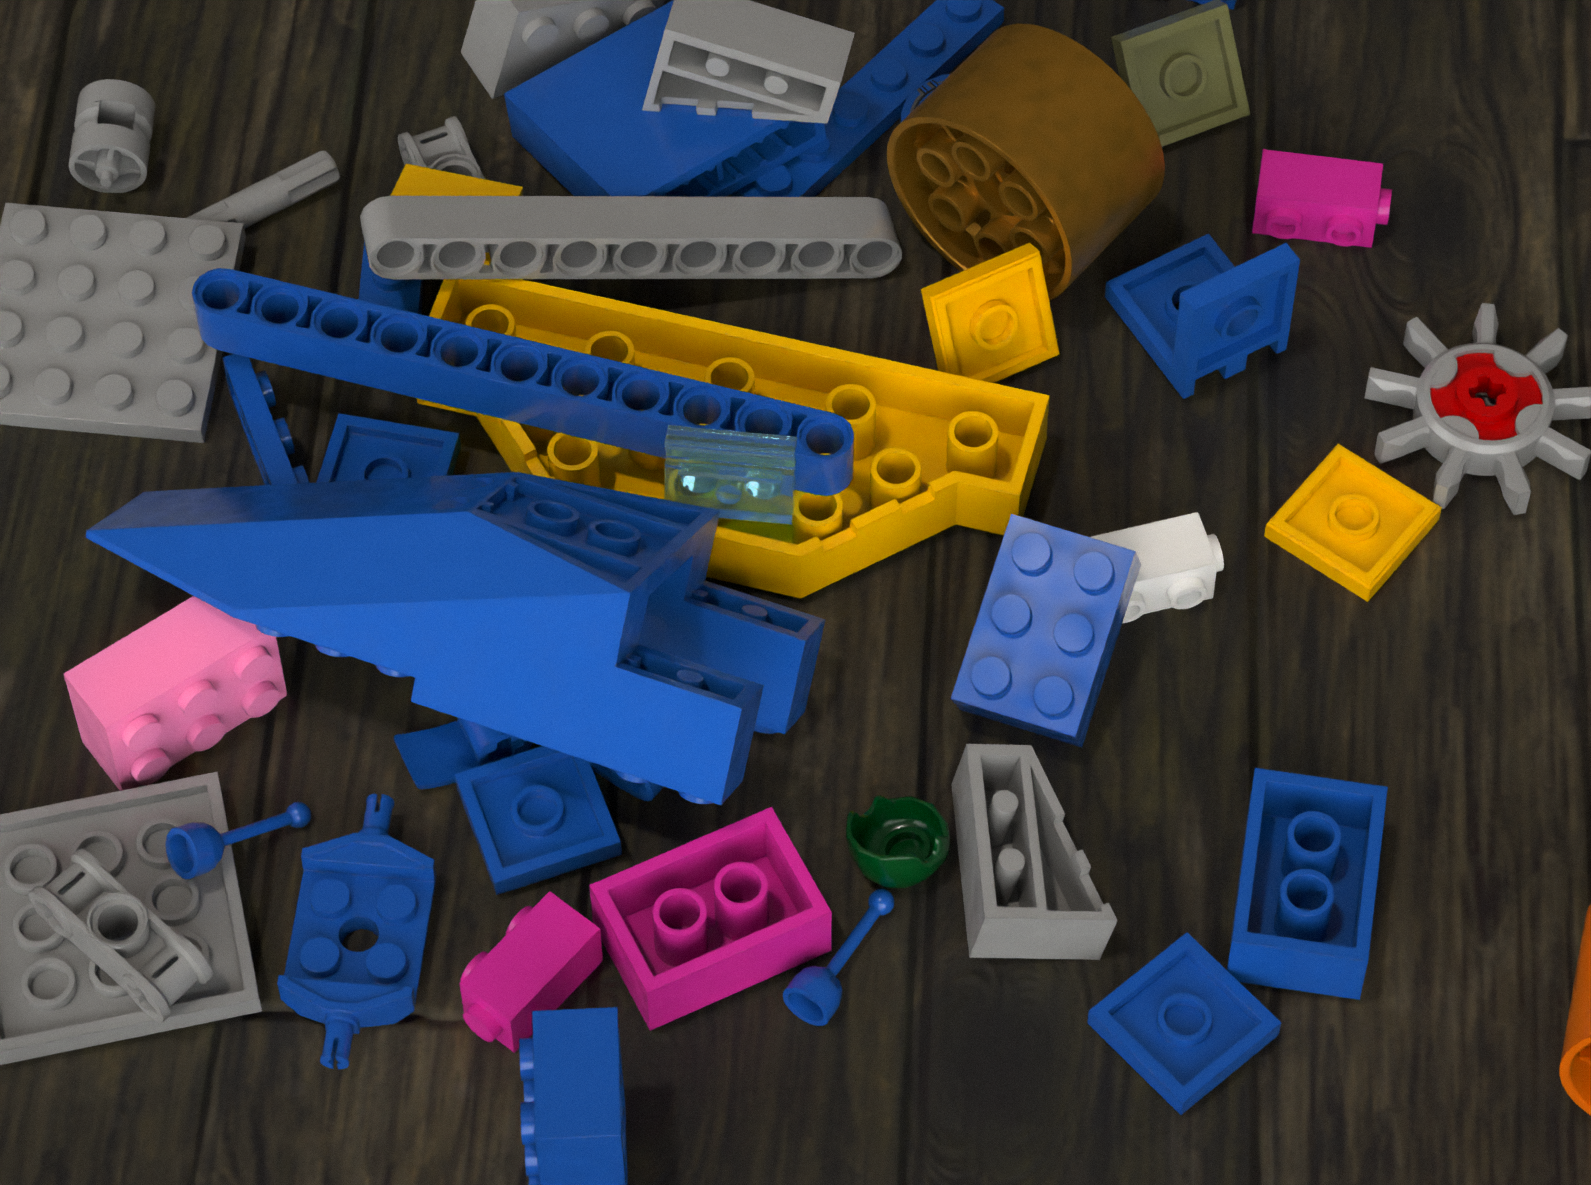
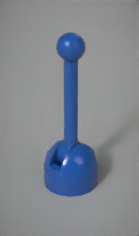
M294 802L288 806L285 813L221 834L213 826L204 822H191L172 828L166 837L168 860L173 870L183 879L201 876L216 867L223 856L225 846L288 825L294 828L305 827L311 820V810L305 803Z
M877 889L870 894L868 899L869 909L827 967L810 966L804 968L794 976L783 991V1000L786 1006L798 1018L812 1025L824 1026L837 1011L843 996L841 982L836 976L878 917L892 911L895 901L893 895L888 890Z

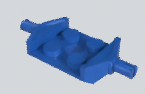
M371 794L367 797L363 827L358 833L355 832L302 848L301 853L303 866L302 881L284 975L278 976L277 985L280 999L298 1015L325 1024L326 1034L320 1063L331 1069H334L335 1057L336 1061H338V1069H345L349 1066L353 1033L359 1034L360 1028L396 1024L415 1010L437 878L434 859L392 838L388 834L395 801L390 796L384 794L381 795L380 807L379 803H377V794ZM359 929L372 931L378 936L377 942L365 951H350L342 945L344 938L349 933Z

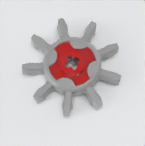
M1481 304L1472 330L1473 343L1459 345L1448 349L1418 317L1408 321L1403 345L1425 368L1421 377L1417 378L1373 367L1370 368L1365 399L1413 409V420L1378 433L1374 452L1378 462L1381 464L1425 448L1433 457L1443 463L1436 473L1432 501L1442 507V509H1445L1458 493L1460 481L1466 473L1477 476L1496 475L1503 497L1513 515L1526 513L1531 488L1523 466L1530 463L1536 456L1574 478L1581 480L1587 471L1591 450L1550 428L1553 420L1591 418V387L1552 389L1545 375L1557 366L1563 357L1568 335L1559 328L1540 340L1532 350L1523 355L1514 349L1496 344L1499 323L1494 304Z

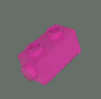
M1263 149L1252 233L1270 235L1279 239L1295 238L1328 242L1338 246L1372 248L1376 224L1387 225L1390 212L1392 189L1381 188L1383 163Z
M551 891L534 907L526 906L521 909L510 922L506 936L489 953L483 951L477 954L466 966L459 984L464 1011L463 1019L466 1024L483 1040L493 1042L497 1039L515 1053L519 1049L520 1038H529L533 1034L532 1011L556 1010L603 961L600 928Z

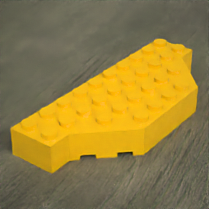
M444 279L430 312V317L811 407L842 416L851 424L854 432L853 479L849 486L838 494L830 496L814 495L417 398L418 404L476 416L512 472L526 473L720 510L706 577L801 599L954 525L1004 535L1011 514L1024 516L1047 438L1050 395L523 279Z

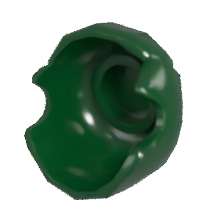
M878 795L864 814L859 816L858 813L850 811L847 816L846 840L850 856L865 878L884 887L907 888L916 885L933 874L945 862L950 847L948 823L934 804L913 796L887 799L882 795Z

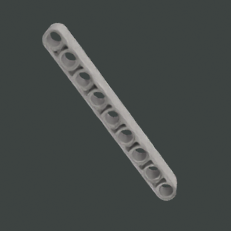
M385 196L368 203L360 215L369 267L374 274L393 280L876 278L893 271L902 259V249L889 209L884 202L871 197ZM486 252L490 254L491 262L489 266L484 264Z

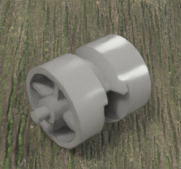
M116 79L95 81L81 90L78 97L74 123L75 132L72 137L69 157L70 173L80 184L99 192L124 193L138 188L145 181L150 154L149 142L152 137L156 108L153 98L146 90L136 84Z

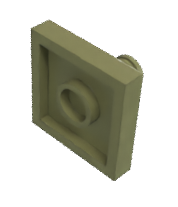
M1213 0L1111 37L1119 76L1143 105L1156 129L1162 147L1250 115L1228 5L1220 0Z

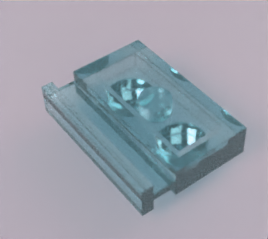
M668 425L665 438L664 500L720 510L719 518L792 525L795 510L797 437Z

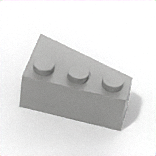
M674 0L642 111L660 112L662 104L696 106L697 115L716 116L719 107L752 110V117L754 119L827 124L842 81L855 33L750 0Z
M966 744L951 786L969 958L1100 960L1118 920L1110 904H1103L1089 876L1091 865L1083 849L1077 851L1063 823L1065 817L1064 810L1032 745Z

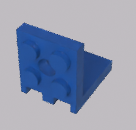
M1207 234L1107 281L1105 298L1180 396L1185 399L1194 394L1195 380L1218 370L1223 378L1227 379L1246 369L1248 354L1267 345L1276 354L1287 349L1300 259L1290 246L1284 243L1235 267L1213 238ZM1179 302V309L1177 310L1174 305Z

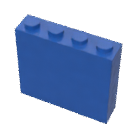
M674 0L504 93L512 137L573 196L726 197L825 140V123L754 119L752 117V110L719 107L716 116L697 115L696 106L662 104L660 112L642 111Z

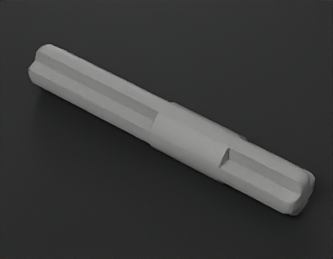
M319 151L186 218L243 223L245 229L337 183L340 179L339 171L335 161L327 151Z

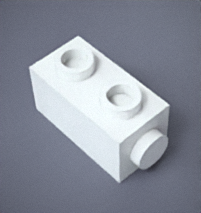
M1198 512L1091 536V538L1134 550L1140 560L1141 567L1122 623H1128L1136 620L1143 614L1164 609H1188L1198 605L1203 600L1213 598L1216 573L1223 571L1224 568L1223 554L1217 536L1215 534H1206Z

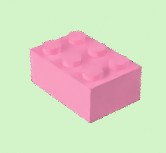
M192 596L64 673L82 742L120 791L156 782L166 774L171 766L196 751L201 752L210 749L222 739L225 733L250 718H258L267 714L277 705L279 700L287 696L276 637L260 632L255 624L234 618L195 596Z

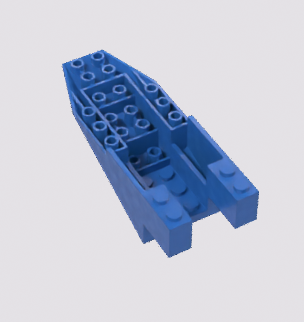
M520 472L147 491L86 530L85 537L226 614L255 624L257 630L266 635L274 637L291 636L315 644L317 650L333 657L351 656L375 664L376 668L386 675L414 677L415 681L411 702L616 770V773L621 778L630 782H652L676 790L682 798L697 804L715 803L722 805L742 783L754 731L765 734L778 732L786 734L805 713L826 619L705 581L720 510Z

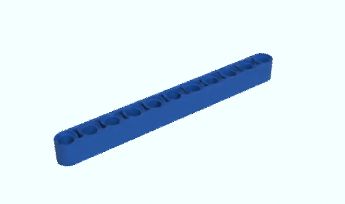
M218 268L209 270L199 276L193 285L192 297L201 338L208 346L216 350L814 495L830 496L838 494L846 489L853 479L854 432L851 424L844 417L835 413L233 269Z

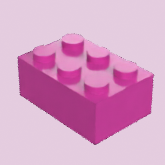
M772 807L589 885L593 923L600 928L601 940L650 1031L832 951V912Z

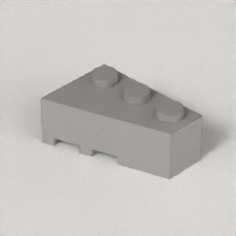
M476 0L461 54L490 97L495 99L662 7L665 0Z

